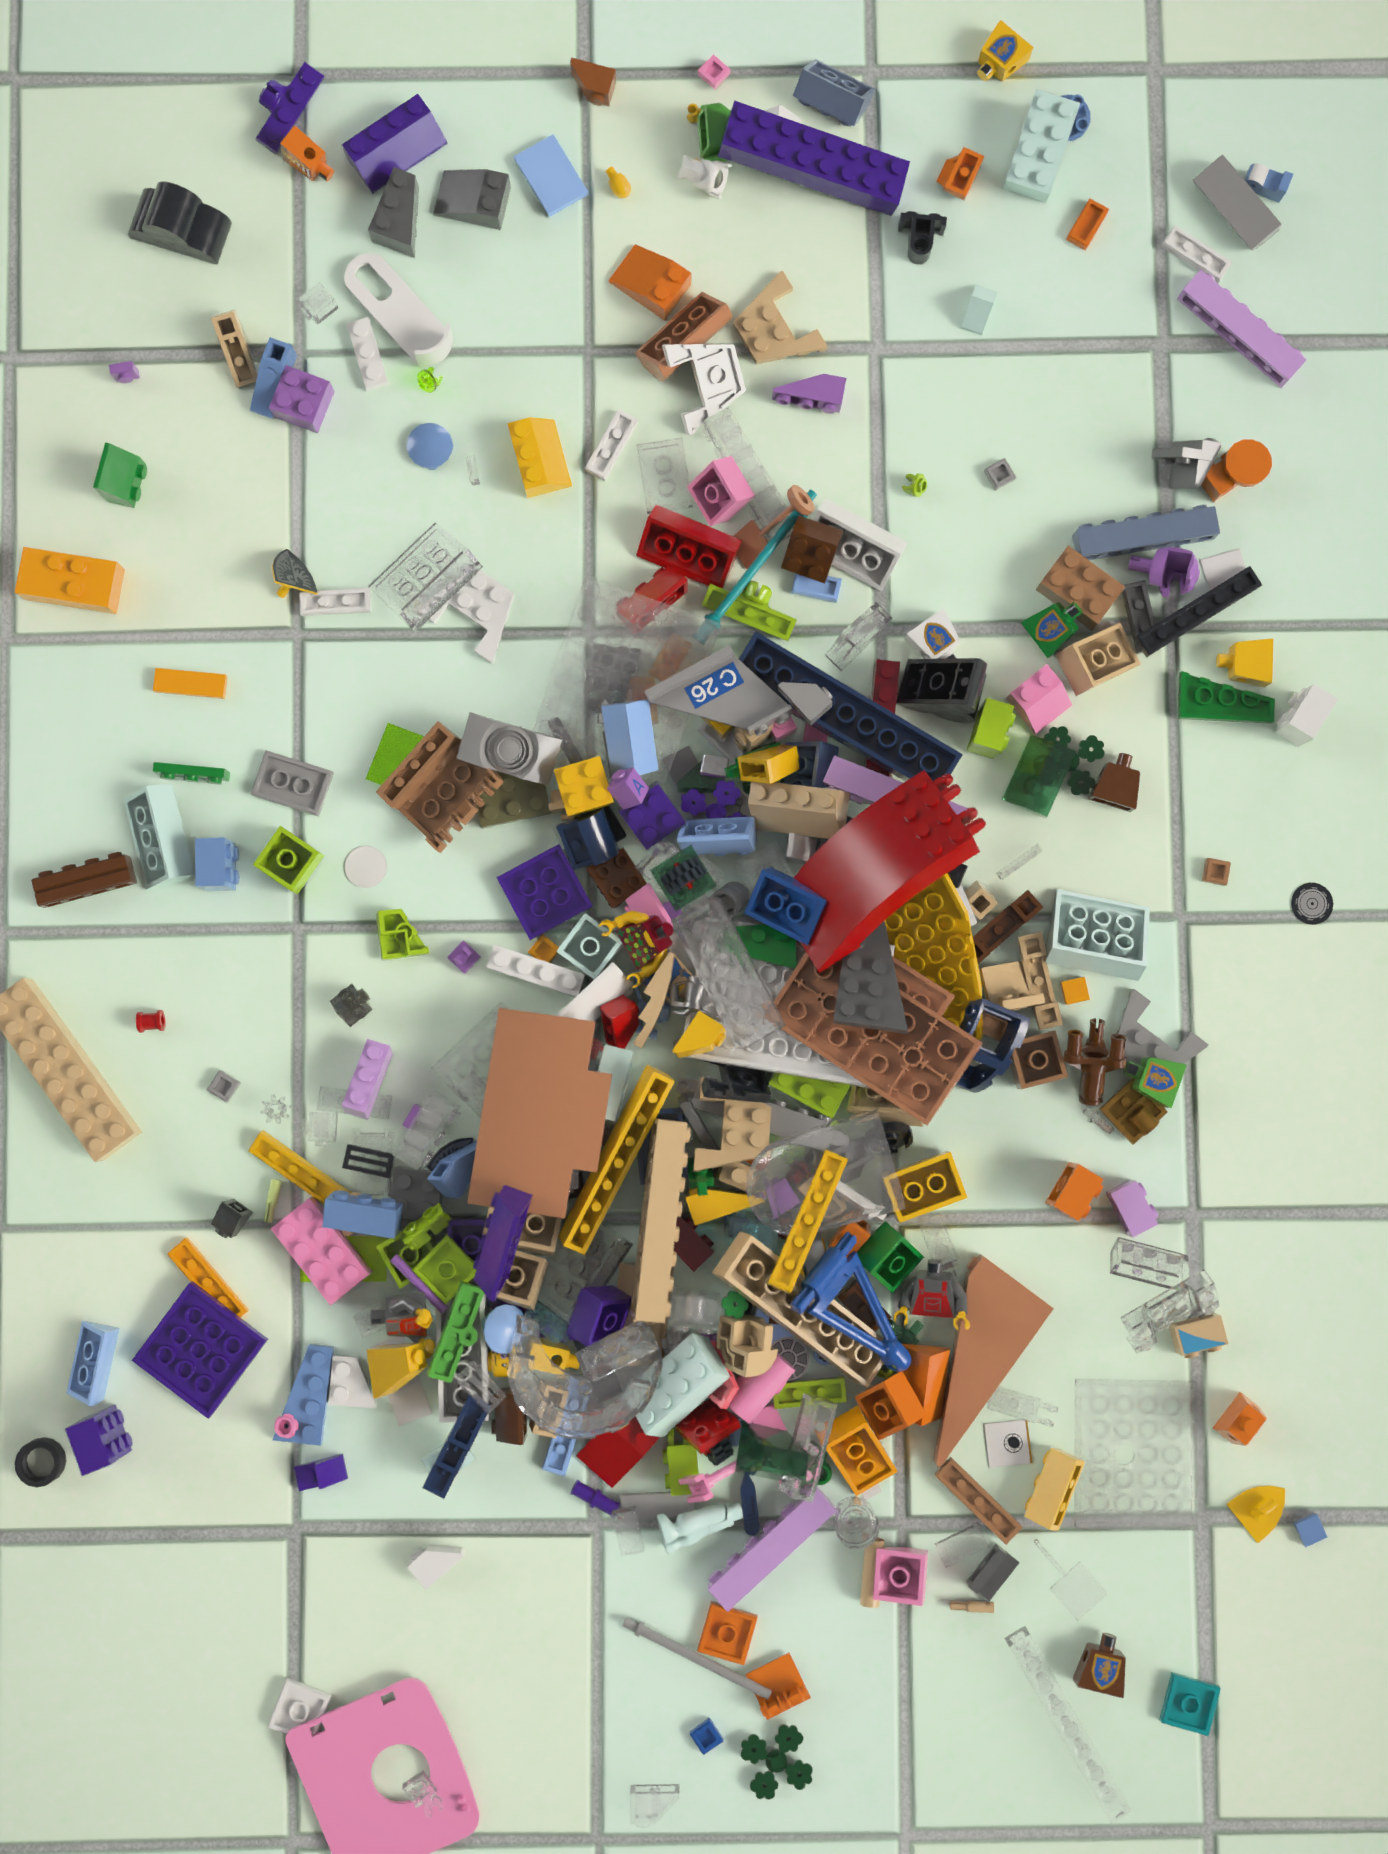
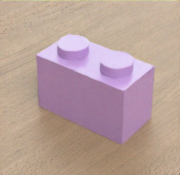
M1129 1180L1105 1192L1127 1236L1135 1237L1159 1225L1156 1220L1158 1214L1153 1205L1147 1203L1145 1199L1147 1192L1141 1183Z

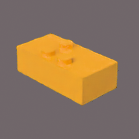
M23 547L15 593L24 600L117 614L125 569L116 561Z

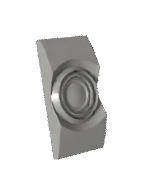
M470 712L457 759L549 786L562 739Z

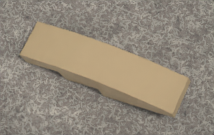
M672 951L668 953L644 990V993L650 996L651 999L638 1017L646 1023L633 1043L639 1048H642L646 1043L665 1003L672 978L675 953Z

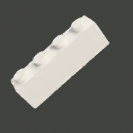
M825 499L813 520L843 530L832 565L882 592L908 542L836 503Z
M612 962L556 1016L596 1022L601 1017L600 1006L623 994L628 998L634 992L631 989L634 984L629 979L626 980V975Z

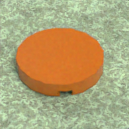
M1243 439L1234 443L1226 452L1223 460L1224 471L1234 484L1242 487H1253L1269 475L1272 467V456L1268 448L1261 442L1253 439Z

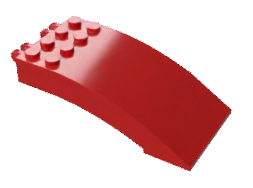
M925 770L882 796L824 843L795 875L794 879L827 900L809 945L800 942L819 973L861 947L860 943L882 922L920 891L980 853L973 836L984 829L986 822L983 818L975 819L978 816V811L975 807L967 808V810L958 815L955 813L948 802L961 793V788L958 784L951 785L954 780L950 774L947 773L932 781Z

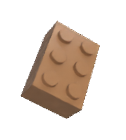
M1067 546L1035 590L1054 604L1061 603L1064 608L1072 602H1076L1081 608L1082 614L1075 619L1090 630H1093L1124 590L1125 586L1073 548Z

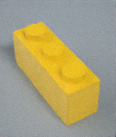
M1050 1448V1451H1047L1043 1458L1044 1466L1041 1474H1038L1034 1481L1035 1489L1033 1495L1029 1497L1025 1504L1026 1513L1024 1517L1049 1530L1059 1531L1085 1461L1061 1449Z

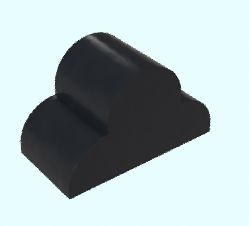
M161 181L157 183L155 189H143L128 231V236L140 242L218 265L232 222L220 210L204 204L190 190L171 182Z
M980 658L908 659L896 704L910 710L931 713L953 722L973 723L987 676V663Z

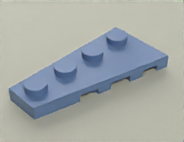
M308 1345L282 1416L284 1414L293 1415L294 1419L298 1421V1430L295 1431V1435L291 1438L280 1437L275 1432L273 1441L322 1445L334 1346Z

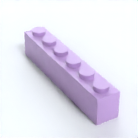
M1200 270L1183 288L1177 300L1280 388L1289 381L1307 360L1298 349L1291 347L1281 334L1275 333L1263 319L1257 318L1250 312L1247 305L1240 303L1228 289L1222 288L1216 283L1213 276Z
M835 755L823 780L824 786L827 789L849 792V800L860 805L863 802L871 805L903 784L901 781ZM951 801L948 802L957 815L967 810V807Z
M816 1484L812 1487L807 1486L798 1495L800 1498L794 1504L790 1502L781 1510L780 1513L782 1515L775 1521L771 1519L762 1528L763 1532L758 1537H751L745 1543V1549L740 1554L736 1552L727 1560L726 1563L728 1565L721 1571L717 1569L708 1578L709 1582L707 1583L708 1591L727 1612L836 1512L835 1505Z

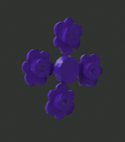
M720 780L717 782V789L713 792V795L717 797V802L710 804L708 807L705 802V795L703 793L699 794L695 788L689 789L687 794L681 796L683 801L681 809L684 812H690L691 815H697L698 812L705 811L707 819L748 817L747 815L742 816L739 812H735L733 816L729 815L726 817L724 806L727 804L734 805L736 799L741 795V790L735 787L733 781L726 782Z

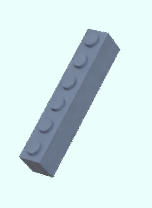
M1203 504L1193 507V510L1184 511L1183 508L1170 511L1169 514L1161 515V512L1148 514L1145 518L1138 519V516H1131L1121 522L1107 520L1097 526H1092L1091 523L1083 524L1072 535L1075 551L1086 559L1095 560L1214 540L1220 534L1215 506L1207 507V505Z

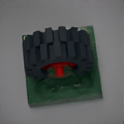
M689 845L650 870L675 912L717 887L692 845Z

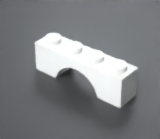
M497 945L493 946L486 966L491 970L573 997L581 993L586 979L585 974Z

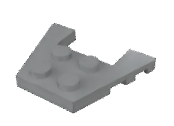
M1131 989L1126 1008H1124L1119 1030L1116 1033L1127 1037L1124 1054L1127 1058L1126 1063L1131 1061L1140 1065L1143 1057H1152L1184 1064L1208 1047V1043L1193 1032H1189L1178 1048L1174 1050L1138 1023L1137 1020L1151 1001L1137 990Z

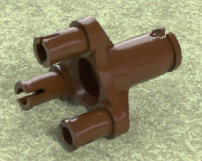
M1093 1018L1089 1022V1038L1086 1039L1083 1047L1082 1039L1084 1033L1080 1030L1068 1031L1067 1050L1064 1051L1063 1059L1064 1062L1081 1070L1079 1090L1081 1095H1079V1101L1089 1106H1097L1103 1103L1105 1074L1124 1068L1127 1059L1124 1055L1127 1037L1123 1034L1111 1035L1110 1050L1107 1049L1105 1040H1103L1105 1020L1099 1019L1098 1028H1096V1018Z

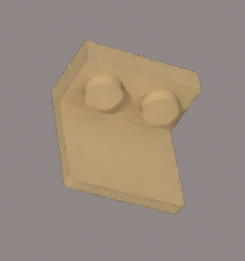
M1021 961L980 968L979 971L986 1000L1012 1011L1045 1003L1043 993L1034 995L1033 991L1028 990Z

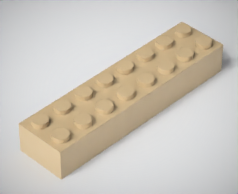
M22 978L0 994L1 1032L94 1162L106 1160L143 1133L33 979Z
M656 1118L651 1126L630 1314L636 1321L665 1323V1318L670 1316L671 1302H668V1292L673 1291L674 1277H671L670 1274L671 1267L676 1265L677 1253L673 1252L674 1242H678L679 1227H676L677 1217H681L682 1202H679V1194L684 1191L685 1187L682 1167L687 1166L688 1153L684 1152L685 1142L689 1143L691 1129L687 1128V1123L683 1121Z
M739 1232L712 1273L852 1381L868 1388L884 1364L879 1355L807 1313L808 1308L815 1299L811 1301L801 1315L793 1311L790 1304L802 1290L801 1283L806 1277L799 1274L791 1294L768 1285L779 1256L752 1235ZM834 1299L826 1308L880 1342L884 1339Z

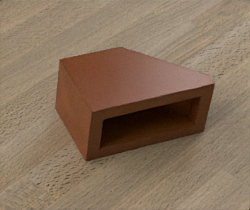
M571 57V74L586 100L597 106H609L616 84V69Z

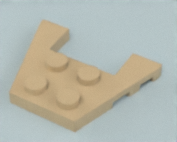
M783 270L773 278L733 322L734 328L756 364L782 360L788 356H803L809 352H823L828 347L818 329L796 340L777 309L774 301L793 291V287Z
M701 1077L699 1100L724 1103L720 1150L695 1148L693 1172L767 1156L769 1151L771 1106L761 1102L706 1098L703 1096L701 1087L705 1077Z

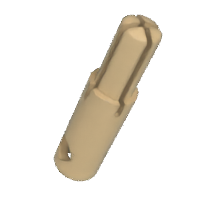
M950 1601V1610L994 1613V1602Z

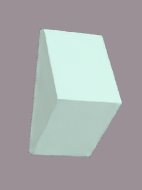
M976 284L960 328L982 335L997 291Z

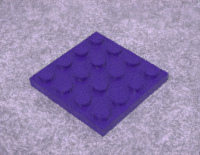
M191 1281L132 1361L209 1419L269 1339Z

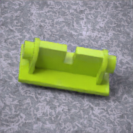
M440 1203L429 1207L421 1218L416 1222L409 1223L401 1233L404 1244H407L412 1251L416 1248L420 1249V1247L432 1239L427 1232L429 1229L437 1235L452 1220L446 1212L444 1213Z

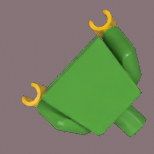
M722 103L701 105V108H698L696 104H690L687 108L688 113L693 114H688L687 120L690 123L698 122L700 158L710 161H729L717 156L730 110Z

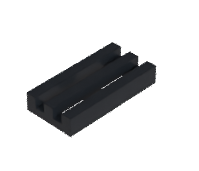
M347 1144L342 1168L390 1178L396 1154ZM351 1150L388 1158V1162L352 1155ZM349 1159L386 1167V1171L349 1164Z

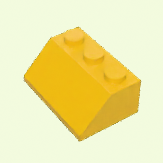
M529 417L507 423L527 498L572 487L554 419Z

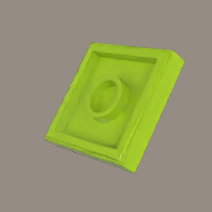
M446 1235L412 1269L445 1305L455 1297L460 1282L469 1283L476 1273V1269H473L475 1261L449 1235Z

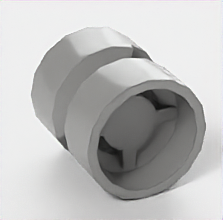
M728 882L710 896L708 907L711 914L723 921L732 919L747 906L749 902L748 890L739 882Z

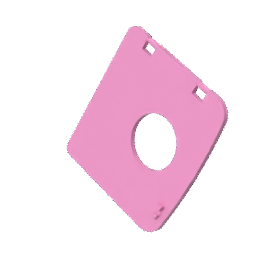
M411 1677L402 1679L384 1689L377 1690L329 1711L309 1722L291 1728L286 1735V1745L332 1854H429L469 1836L478 1826L479 1809L457 1746L427 1685L419 1679ZM393 1692L396 1699L383 1703L381 1696ZM322 1723L325 1730L313 1735L310 1728ZM396 1744L410 1745L418 1749L427 1759L430 1768V1779L426 1788L420 1795L408 1801H393L384 1797L376 1789L372 1780V1765L375 1758L385 1748Z

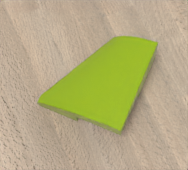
M402 909L382 910L376 913L382 961L429 954V948L421 941L417 935L418 932L414 926H411L407 920L408 917Z

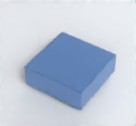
M1316 1513L1293 1522L1299 1538L1305 1547L1328 1538Z

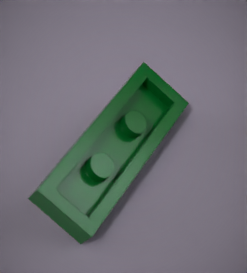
M153 763V772L160 775V779L164 780L184 777L183 781L198 782V779H206L207 783L221 785L222 781L229 782L230 772L224 768Z

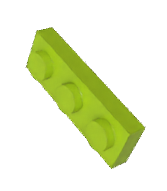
M840 1376L788 1381L779 1394L773 1396L774 1409L847 1402L845 1378Z

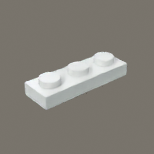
M369 317L346 323L366 390L371 391L388 386L389 382Z

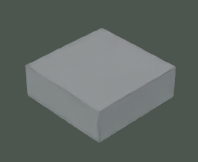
M1006 458L984 470L995 491L1017 478Z
M219 1070L208 1086L207 1091L228 1103L241 1082L223 1070Z

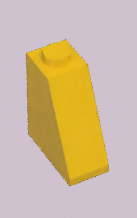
M779 745L737 757L741 781L771 784L800 769L797 746Z
M424 1342L386 1344L366 1350L374 1399L395 1393L427 1368Z

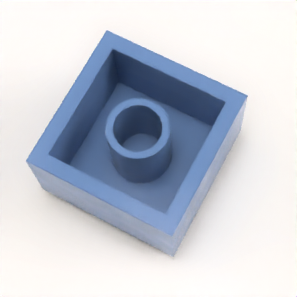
M224 837L195 838L196 887L206 891L236 890V884H239L240 880L239 871L236 870V861L239 860V848L236 847V843Z

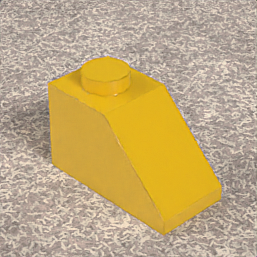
M699 1011L672 1052L678 1058L713 1051L716 1046L720 1047L725 1040L726 1035L724 1033L726 1030L723 1025Z

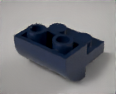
M603 807L581 814L579 818L558 824L556 827L573 870L591 864L594 866L613 858L620 851Z

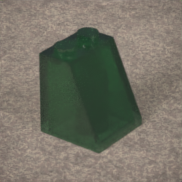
M742 1422L735 1472L777 1481L806 1480L809 1454L788 1431Z

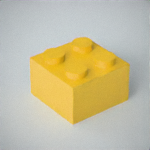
M600 756L554 769L568 817L615 804L611 793L607 789L609 783Z

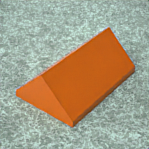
M902 1344L911 1355V1364L903 1373L927 1414L915 1422V1424L923 1426L941 1419L950 1348Z

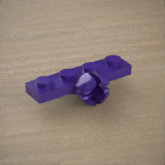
M304 62L290 85L283 86L275 79L269 80L266 83V89L263 88L260 93L259 103L268 109L271 115L257 135L256 141L276 155L281 147L280 143L296 124L324 80V75Z

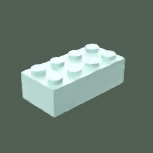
M1035 90L1003 189L1045 203L1047 202L1080 106L1079 102L1042 90Z
M691 1333L624 1395L645 1435L663 1437L731 1376L710 1339L706 1336Z

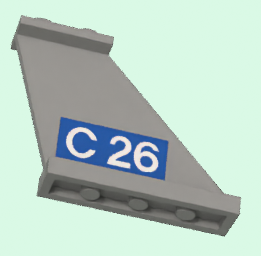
M730 645L644 691L651 705H660L748 730L750 736L754 734L760 736L769 730V726L775 723L780 725L791 718L789 715L793 714L790 704L788 705L734 655Z

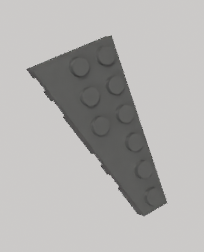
M884 921L860 943L861 947L842 959L833 1023L907 1034V1023Z

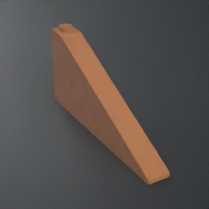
M981 1254L978 1257L973 1256L966 1266L968 1270L965 1273L963 1289L967 1294L968 1314L965 1317L970 1322V1327L966 1330L965 1320H961L958 1323L959 1329L955 1330L943 1410L939 1421L933 1461L938 1467H941L1054 1309Z

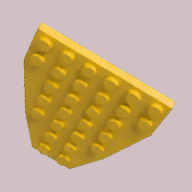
M947 873L897 909L885 920L889 944L895 945L894 957L955 996L942 1017L959 1027L965 1016V1009L969 1001L982 999V985L969 914ZM983 1012L972 1034L977 1040H981L983 1037Z

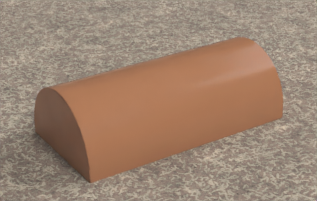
M701 292L635 352V355L656 379L663 382L683 363L668 367L662 345L705 344L732 319L731 311L726 303Z

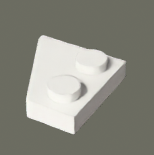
M333 1355L328 1405L376 1408V1400L372 1396L369 1382L363 1373V1367L358 1356Z

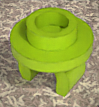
M917 473L915 476L913 474H906L905 477L912 484L910 486H902L903 491L907 494H912L914 497H920L927 489L925 476L921 473Z

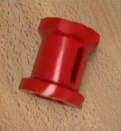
M158 1010L157 1013L146 1014L137 1012V1031L139 1033L153 1029L164 1031L166 1027L164 1011Z

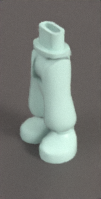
M727 1502L681 1513L677 1516L675 1523H672L663 1513L656 1516L661 1530L662 1542L668 1555L674 1553L680 1547H688L709 1534L733 1526L734 1521L743 1518V1513L739 1502L729 1505Z

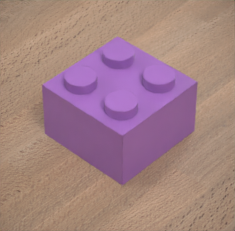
M286 365L269 409L277 419L318 433L335 391L330 381Z

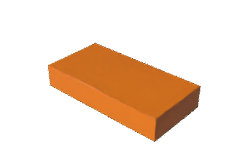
M1089 198L1066 240L1086 251L1106 217L1109 208Z

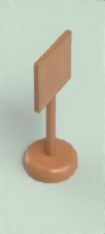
M793 485L787 490V497L791 505L765 528L760 530L752 519L733 535L742 540L737 556L746 569L750 567L768 544V540L764 535L793 510L805 516L810 515L815 510L809 495L798 485Z

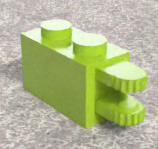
M672 1428L668 1432L667 1449H662L663 1464H668L669 1474H665V1488L670 1489L671 1496L690 1495L692 1493L688 1484L680 1485L678 1480L687 1475L699 1474L697 1450L685 1438L682 1441H674L675 1434L674 1428Z

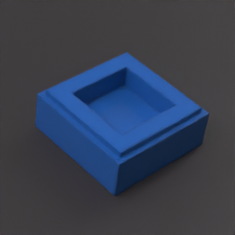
M708 1718L690 1731V1736L703 1755L724 1741L711 1718Z

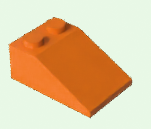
M635 244L608 281L665 321L691 286V272L672 259Z

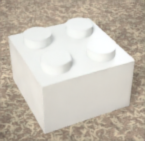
M1312 684L1308 688L1303 687L1299 693H1294L1289 700L1290 708L1288 711L1283 712L1277 719L1276 724L1278 727L1275 733L1297 747L1315 738L1338 698L1316 684Z

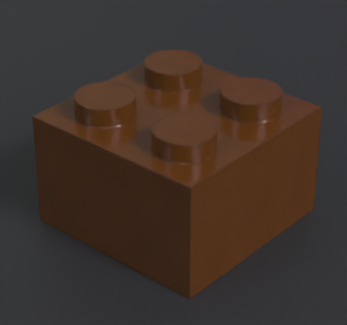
M799 515L792 530L781 569L825 584L843 530Z

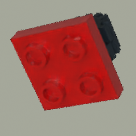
M711 1399L695 1408L675 1426L676 1431L700 1454L704 1453L709 1461L716 1466L734 1454L732 1444L728 1441L729 1435L741 1428L739 1420L727 1409L720 1408Z

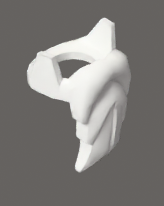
M684 155L682 159L683 166L677 178L680 180L687 179L688 182L695 183L696 187L704 190L709 196L722 200L720 195L727 181L728 167H732V164L718 160H691L688 156ZM720 170L721 179L719 184L714 188L715 177L717 176V173Z

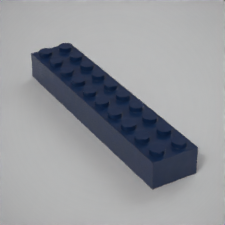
M756 631L739 657V660L788 705L790 703L778 691V685L781 682L817 684L820 689L825 687L833 697L830 699L832 707L811 726L905 782L925 770L932 781L947 773L951 775L963 755ZM790 704V706L792 707L793 715L807 723V721Z

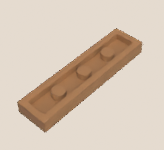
M952 1457L934 1474L1005 1545L1023 1528Z

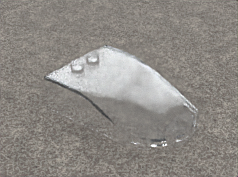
M878 1109L822 1124L770 1143L756 1156L747 1176V1196L753 1212L765 1226L767 1225L780 1234L787 1236L790 1233L825 1150L845 1157L848 1161L818 1232L905 1209V1200Z

